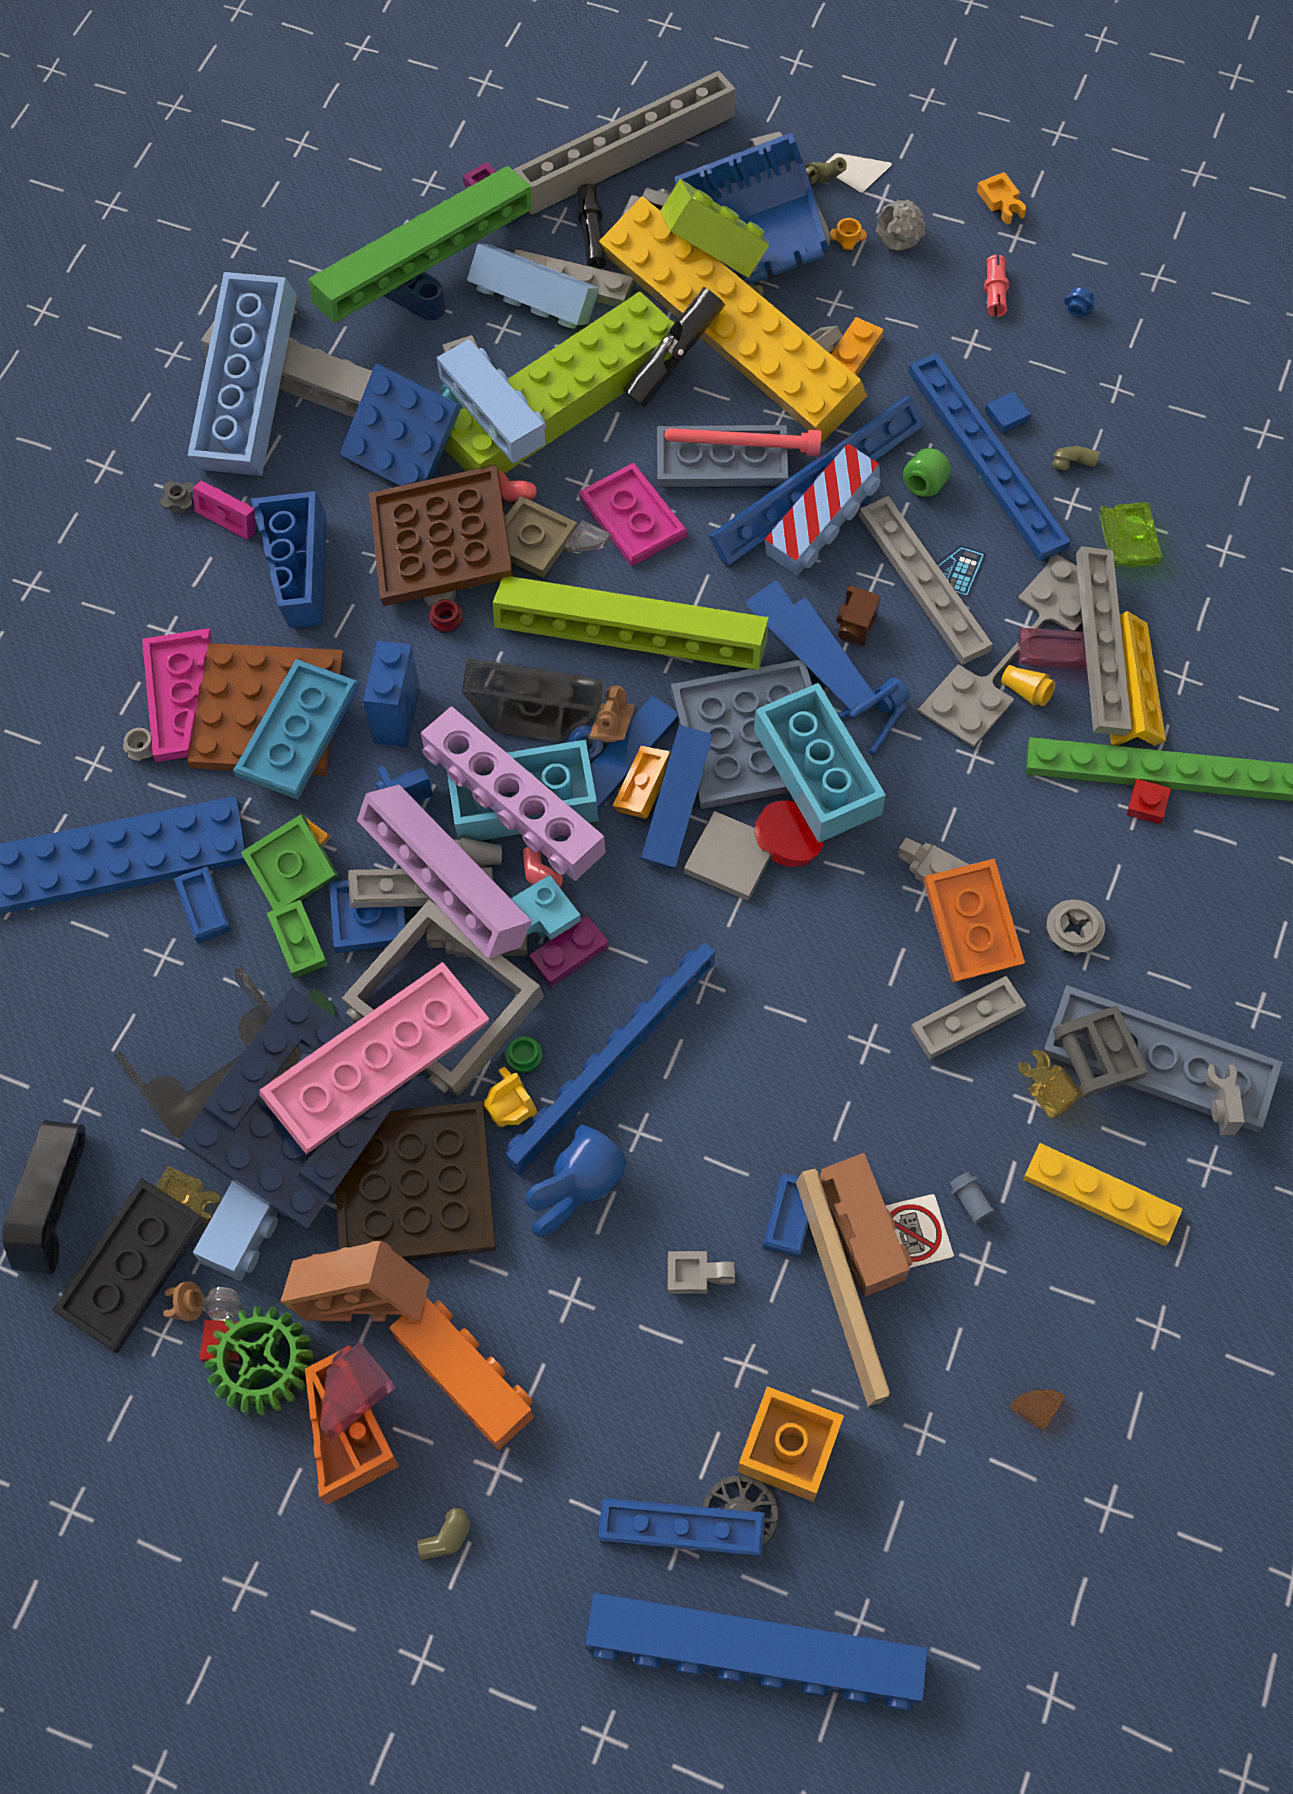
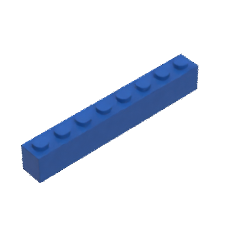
M593 1593L585 1641L586 1650H592L593 1658L617 1662L618 1655L635 1658L634 1665L652 1669H659L660 1662L675 1664L676 1672L694 1676H701V1669L717 1671V1679L742 1683L743 1676L759 1678V1686L784 1690L785 1683L801 1685V1693L819 1697H826L827 1690L843 1692V1700L869 1704V1697L886 1700L885 1707L902 1711H911L912 1704L919 1705L923 1700L928 1650L926 1647Z

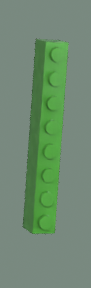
M509 166L492 173L478 183L308 278L311 302L334 324L532 210L531 185Z

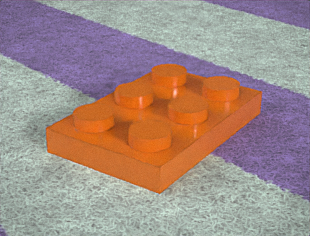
M995 858L927 875L923 878L952 983L1025 964Z

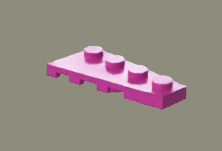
M210 628L142 639L152 751L156 762L188 757L208 644L212 640Z

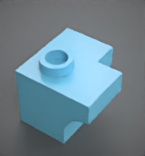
M551 875L511 898L532 920L526 935L538 932L541 938L548 936L552 940L581 921L579 912Z

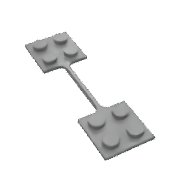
M1058 554L1053 557L1018 597L1019 601L1039 614L1038 620L989 675L977 676L958 664L920 706L918 713L973 748L1014 702V698L994 686L993 680L1044 622L1053 621L1072 633L1083 623L1077 566Z

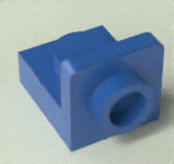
M384 765L377 768L380 780L375 782L377 790L400 785L416 802L433 796L430 780L424 767L416 771L404 772L394 780L390 779Z

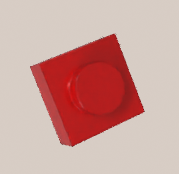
M1136 779L1126 815L1161 824L1171 788Z

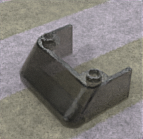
M240 966L234 970L233 979L254 1006L252 1010L241 1018L238 1026L239 1036L247 1046L252 1042L274 1010ZM297 1045L272 1081L297 1064L300 1058L299 1045ZM121 1051L117 1052L114 1058L168 1131L175 1138L180 1139L239 1056L189 1092H186L180 1082L171 1076H159L145 1085Z

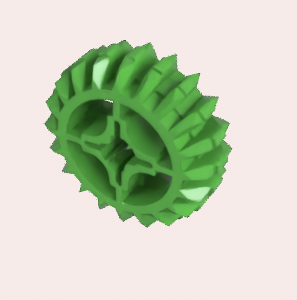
M255 1306L253 1317L249 1318L244 1310H240L238 1312L240 1322L234 1324L230 1318L224 1321L229 1329L226 1334L222 1331H214V1337L220 1344L207 1346L208 1353L216 1356V1358L205 1362L207 1370L215 1371L207 1378L211 1386H218L215 1394L219 1399L228 1396L226 1404L229 1408L234 1409L241 1403L243 1414L248 1415L252 1411L254 1404H256V1410L259 1415L266 1414L267 1403H271L275 1411H280L282 1408L279 1399L285 1396L288 1402L293 1403L295 1397L291 1392L292 1388L295 1387L302 1391L306 1388V1384L299 1376H306L305 1369L309 1367L303 1363L314 1359V1353L311 1350L305 1349L311 1344V1339L308 1335H301L304 1327L300 1322L291 1325L293 1318L288 1312L278 1319V1310L275 1307H271L264 1317L261 1307ZM259 1332H270L269 1334L264 1333V1335L254 1343H248L243 1341L246 1337ZM283 1337L290 1345V1362L287 1369L276 1361V1356L280 1350L279 1343ZM231 1351L238 1354L243 1360L242 1368L239 1371L241 1377L236 1384L233 1383L230 1375V1362L228 1358ZM262 1353H264L272 1367L267 1364L260 1366L258 1363L256 1368L248 1354L253 1357L260 1355L262 1358ZM273 1378L277 1380L276 1383L269 1387L249 1390L251 1386L256 1387L262 1379Z

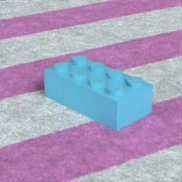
M819 683L755 710L754 732L819 843L882 815L886 794Z
M586 740L507 753L588 823L599 821ZM483 771L478 775L485 776L490 774L491 771ZM448 776L458 840H460V836L482 841L520 834L515 829H507L499 821L494 810L490 807L485 809L480 806L472 796V791L465 785L459 787ZM509 792L503 795V797H513L517 793ZM533 814L528 818L536 820L541 818L543 815Z

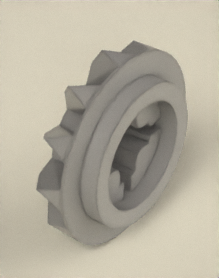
M1066 900L1054 906L1048 915L1045 927L1049 934V941H1053L1058 945L1060 952L1067 950L1073 952L1075 956L1080 952L1087 951L1090 953L1101 943L1105 933V923L1100 912L1091 904L1081 900ZM1069 921H1072L1074 925L1085 924L1080 931V935H1077L1075 931L1065 933L1069 927Z

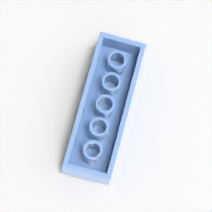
M224 272L188 450V457L200 470L262 476L297 298V294L286 277Z

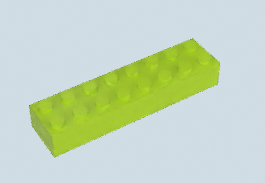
M641 292L633 295L508 378L509 385L515 391L519 390L524 395L530 409L533 412H539L546 423V429L544 430L546 445L624 393L623 388L674 325V322ZM666 352L664 361L668 360L672 355ZM463 408L459 412L444 450L465 471L496 465L497 469L505 474L546 445L512 463L466 408Z

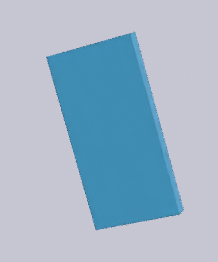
M295 659L233 770L235 777L298 800L358 691V681Z

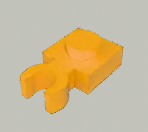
M1005 172L978 182L977 193L992 212L998 209L1002 211L1001 219L1007 225L1011 224V212L1017 213L1021 219L1025 218L1026 206L1019 200L1020 192Z

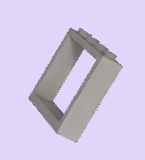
M428 900L347 991L342 1000L349 1009L346 1014L355 1023L371 1013L373 1009L364 1002L427 932V927L436 926L437 930L444 934L456 947L518 995L451 1072L438 1061L424 1069L431 1075L428 1081L436 1089L441 1090L444 1094L447 1090H450L459 1097L544 998L539 984L503 956L498 955L488 959L436 904Z

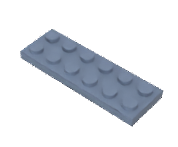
M1066 985L1042 1055L1072 1065L1063 1042H1059L1053 1032L1054 1028L1062 1023L1118 1006L1148 1070L1145 1078L1125 1085L1212 1116V1101L1216 1099L1218 1094L1207 1085L1205 1071L1209 1065H1214L1216 1076L1220 1079H1226L1225 1070L1228 1065L1233 1064L1237 1070L1236 1086L1240 1087L1245 1121L1241 1127L1258 1133L1263 1129L1282 1061ZM1085 1032L1076 1035L1092 1072L1100 1076L1104 1075Z

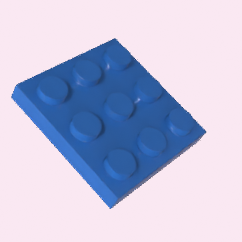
M375 363L339 455L400 486L430 480L434 476L462 405L381 364Z

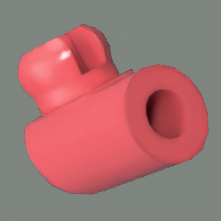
M498 470L502 497L506 502L516 503L520 496L529 500H533L536 497L537 489L533 483L510 481L503 471Z
M529 847L523 849L525 876L530 884L534 885L548 875H551L559 887L562 886L563 876L542 864L540 851L536 853Z

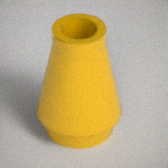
M1012 665L1006 668L1001 679V684L1008 686L1033 706L1037 704L1045 706L1050 700L1056 684L1054 680L1050 679L1049 674L1020 669Z

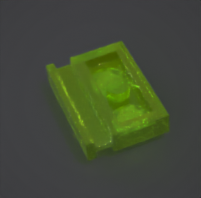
M1149 502L1119 504L1115 508L1101 506L1099 516L1107 550H1113L1115 568L1118 565L1135 567L1160 564L1162 554Z

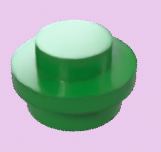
M522 1036L515 1038L508 1044L505 1057L511 1069L519 1073H528L540 1065L543 1053L540 1044L535 1039Z

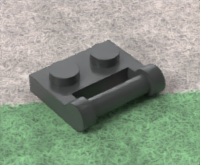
M1118 1006L1062 1023L1053 1030L1057 1040L1063 1042L1081 1082L1079 1089L1083 1098H1091L1105 1090L1145 1078L1148 1073ZM1085 1032L1104 1075L1095 1078L1076 1035Z

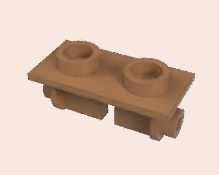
M615 685L607 689L606 703H601L589 736L590 739H600L604 742H615L625 739L635 710V704H627L626 691L621 686Z

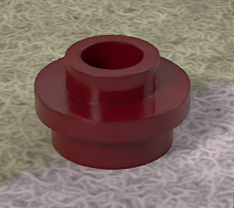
M442 599L432 606L429 612V620L434 629L441 632H450L461 625L463 614L459 605L454 601ZM444 616H450L448 619H441Z

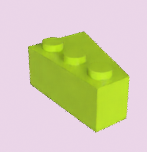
M681 178L660 210L671 232L748 278L769 247L767 240L763 236L765 231L750 221L746 224L739 219V215L732 209L724 205L721 207L710 196L695 189Z

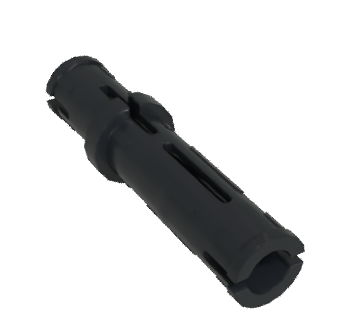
M583 184L578 188L577 194L580 204L578 220L582 223L586 264L589 267L602 269L606 265L604 249L599 242L603 237L600 224L602 209L598 206L596 187L594 188L592 184Z

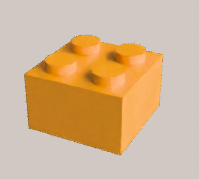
M767 1386L739 1461L738 1473L814 1502L844 1416Z

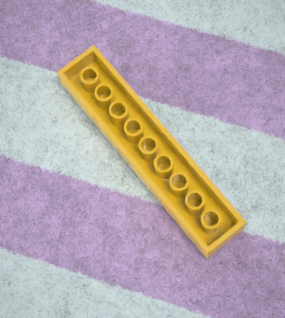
M643 196L599 240L608 258L628 276L633 277L637 284L677 318L681 316L702 287H706L725 303V306L700 338L807 430H821L822 443L867 397L860 378L722 262L671 232L660 210Z

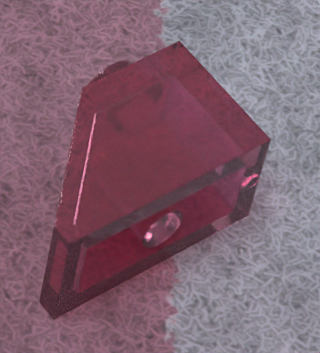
M361 1342L353 1348L349 1345L340 1350L332 1359L333 1364L327 1369L320 1428L330 1441H333L395 1388L389 1376Z

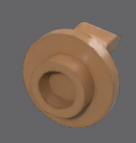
M182 1282L176 1288L171 1287L165 1291V1296L173 1298L174 1307L170 1310H164V1316L175 1320L182 1319L183 1321H193L199 1318L204 1307V1295L194 1282Z

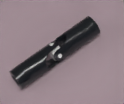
M702 287L671 327L668 334L660 341L623 388V391L645 408L677 368L690 348L695 345L721 312L725 303L709 289ZM666 352L670 353L672 356L664 361Z

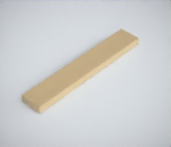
M816 1169L803 1171L797 1179L796 1185L867 1405L879 1404L889 1397L888 1385L818 1171Z

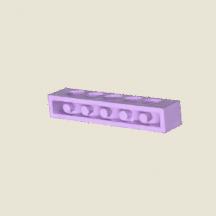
M452 706L420 733L424 746L422 751L425 757L434 765H442L456 785L459 787L465 785L472 791V796L480 806L485 809L490 807L494 810L499 821L507 829L517 830L532 851L536 853L541 851L547 856L550 865L559 874L564 875L566 873L576 881L606 853L604 836ZM458 750H467L462 754H454ZM483 771H491L490 774L485 776L478 775ZM509 792L517 793L513 797H503V795ZM533 814L543 815L541 818L536 820L528 818ZM558 836L568 837V839L563 842L554 841V839Z

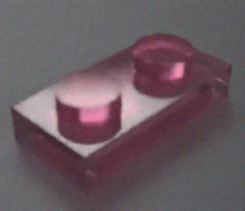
M1020 628L1018 634V662L1024 665L1087 669L1084 632Z

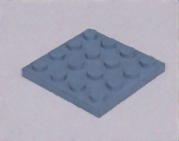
M801 660L760 667L759 670L748 669L671 684V693L679 724L713 734L697 790L700 809L789 793L754 732L755 710L812 686L807 666Z

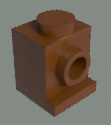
M851 585L848 586L845 604L841 605L836 623L841 624L838 632L840 639L847 643H857L865 646L878 616L881 595Z

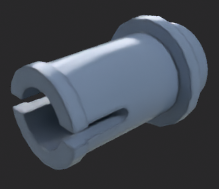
M966 1172L950 1182L953 1188L951 1194L958 1196L971 1216L973 1223H978L994 1213L995 1210L977 1185L979 1180L977 1176L972 1177L970 1172Z

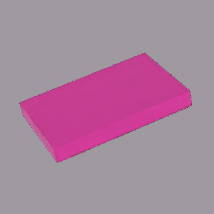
M635 463L579 491L581 502L631 567L687 537L686 528Z

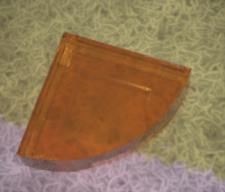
M1052 1389L1034 1390L1017 1397L1009 1409L1044 1431L1066 1396Z

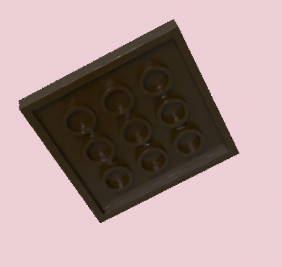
M483 1101L394 1110L388 1113L336 1188L339 1250L341 1248L368 1244L372 1241H382L387 1243L395 1253L406 1261L496 1251Z

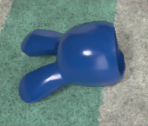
M581 1124L575 1131V1138L570 1146L560 1153L553 1168L554 1177L530 1188L526 1194L525 1202L531 1209L542 1211L555 1205L533 1224L532 1232L536 1237L546 1236L557 1231L581 1203L595 1202L604 1198L623 1178L627 1161L618 1146L606 1135Z

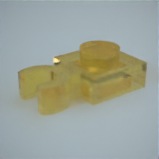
M1034 1049L1032 1054L1037 1059L1036 1068L1032 1069L1027 1062H1020L1017 1064L1018 1069L1024 1076L1032 1077L1035 1080V1083L1028 1090L1050 1118L1056 1119L1082 1097V1094L1062 1066L1054 1065L1050 1069L1048 1055L1042 1050Z
M167 1166L156 1187L206 1218L204 1223L208 1224L212 1216L204 1212L205 1205L210 1202L219 1205L222 1201L221 1197L213 1191L200 1193L204 1187L200 1180L170 1166Z

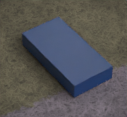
M208 866L174 878L197 943L231 931Z
M782 1173L763 1248L800 1258L809 1222L796 1185L799 1177Z

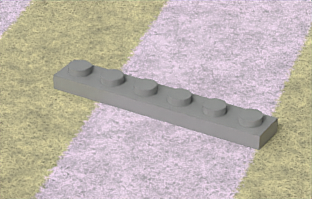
M884 497L860 508V519L961 665L991 652L992 642L890 497Z
M1081 546L1076 553L1093 732L1126 736L1132 730L1113 550Z

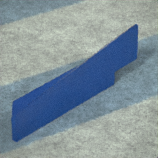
M775 580L746 601V606L755 615L769 617L768 628L850 710L853 711L875 695L806 597L793 604L781 585Z

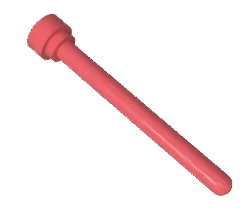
M669 428L664 432L665 439L670 442L800 449V453H806V456H820L821 430H808V433H801V436Z

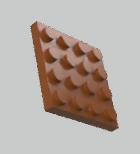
M209 643L187 760L189 767L233 771L295 659L342 675L345 660L343 650ZM333 737L312 775L327 776Z

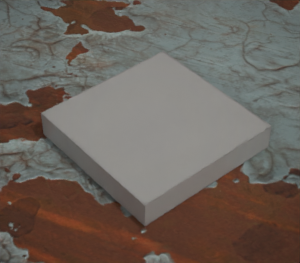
M714 811L684 867V874L749 901L772 855L767 850L763 852L758 846L754 834L755 828Z

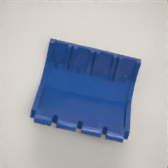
M793 132L675 177L676 184L681 178L695 189L710 196L721 207L724 205L732 209L739 215V219L746 224L749 221L753 222L765 231L763 236L767 240L769 247L749 278L724 264L745 283H756L767 279V271L772 269L775 276L797 268L796 260L802 258L805 265L825 257L823 250L828 249L829 246L814 193Z

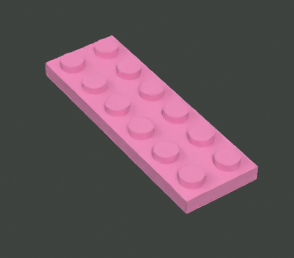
M442 962L260 1089L259 1095L302 1150L308 1154L487 1025L489 1017Z

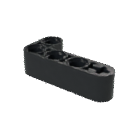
M44 1120L40 1126L3 1227V1246L12 1270L53 1274L57 1268L60 1245L55 1229L84 1150L86 1140L84 1124Z

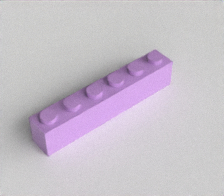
M400 785L366 793L357 821L488 959L521 948L532 920Z

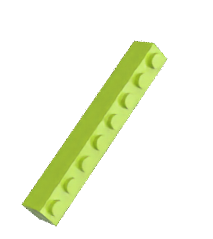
M503 577L493 600L495 628L759 670L767 644L769 617L517 577Z

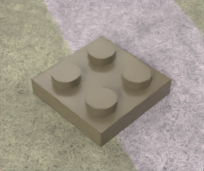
M523 496L519 497L505 516L512 563L542 578L545 577L578 530L577 522Z

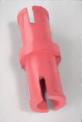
M992 255L986 260L987 279L984 283V291L988 298V315L994 317V307L996 306L997 317H1000L1007 312L1006 293L1009 288V280L1006 278L1005 257L1000 255L999 265H997V255Z

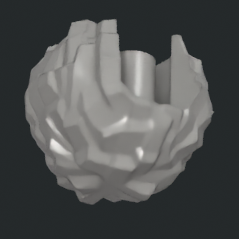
M907 199L904 201L897 200L881 209L882 213H879L877 217L879 222L875 232L888 249H896L897 251L909 249L917 245L919 239L925 236L924 215L913 201Z

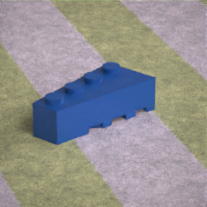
M316 491L252 498L277 604L289 628L323 625L327 514Z

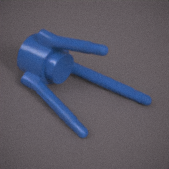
M894 677L890 678L881 687L879 686L873 691L875 695L852 711L847 708L838 715L840 719L848 715L855 718L873 705L883 713L892 712V715L870 748V754L873 755L882 745L898 718L907 710L903 703L910 697L909 690L901 680Z

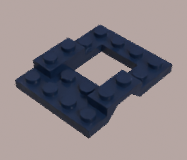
M291 988L207 1099L201 1111L179 1139L178 1144L306 1231L412 1079L306 1154L272 1110L258 1101L260 1097L259 1091L272 1081L299 1042L315 1052L348 1029L349 1026L294 988Z

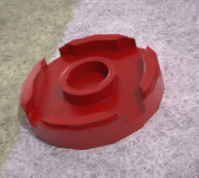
M788 800L775 801L764 808L755 822L754 834L758 846L763 852L767 850L773 856L771 859L778 864L788 867L805 866L817 857L824 846V841L820 843L817 841L795 802Z

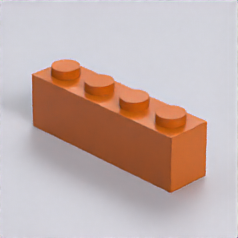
M426 1297L419 1322H408L406 1316L402 1315L389 1329L397 1342L499 1451L534 1418L532 1409L529 1407L533 1401L518 1384L513 1389L502 1378L506 1374L505 1370L492 1356L485 1360L479 1354L476 1348L480 1345L467 1329L463 1328L459 1332L450 1323L453 1315L439 1300L433 1304Z

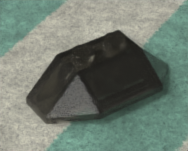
M467 658L462 693L493 732L563 742L570 736L573 730L584 726L599 714L604 679L509 662Z

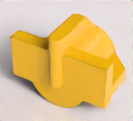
M504 1066L498 1070L503 1080L490 1088L483 1104L488 1115L498 1127L519 1125L529 1117L533 1118L538 1113L517 1073L511 1075Z

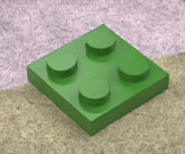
M301 814L241 852L273 910L295 901L303 900L339 877L305 816Z

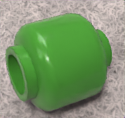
M924 448L918 451L907 463L903 470V479L912 493L921 497H932L948 482L951 477L952 467L950 461L942 452L933 448Z

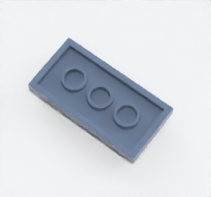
M787 425L657 426V487L779 486L788 480L787 448L670 442L664 437V432L669 428L787 435Z

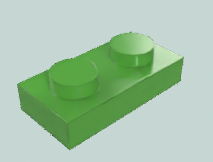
M301 900L267 913L293 979L328 966Z

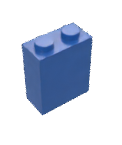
M385 641L376 642L363 698L373 743L402 747L408 746L420 692L412 645Z

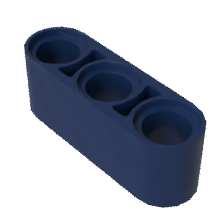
M425 272L383 295L425 320H437L445 313L446 307L442 284Z

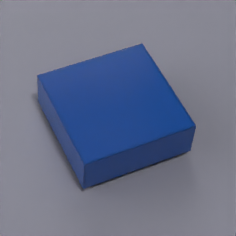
M1014 391L987 403L985 412L1001 433H1005L1028 422L1031 413Z

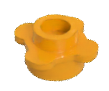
M844 218L838 222L837 229L830 231V238L837 240L843 249L852 250L856 243L866 240L867 232L861 229V224L858 220Z

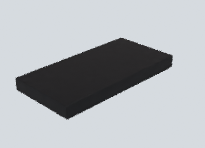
M141 1177L52 1311L111 1351L118 1353L206 1221V1218Z

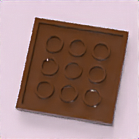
M496 465L369 493L379 594L383 606L501 581L503 577H514L500 476Z

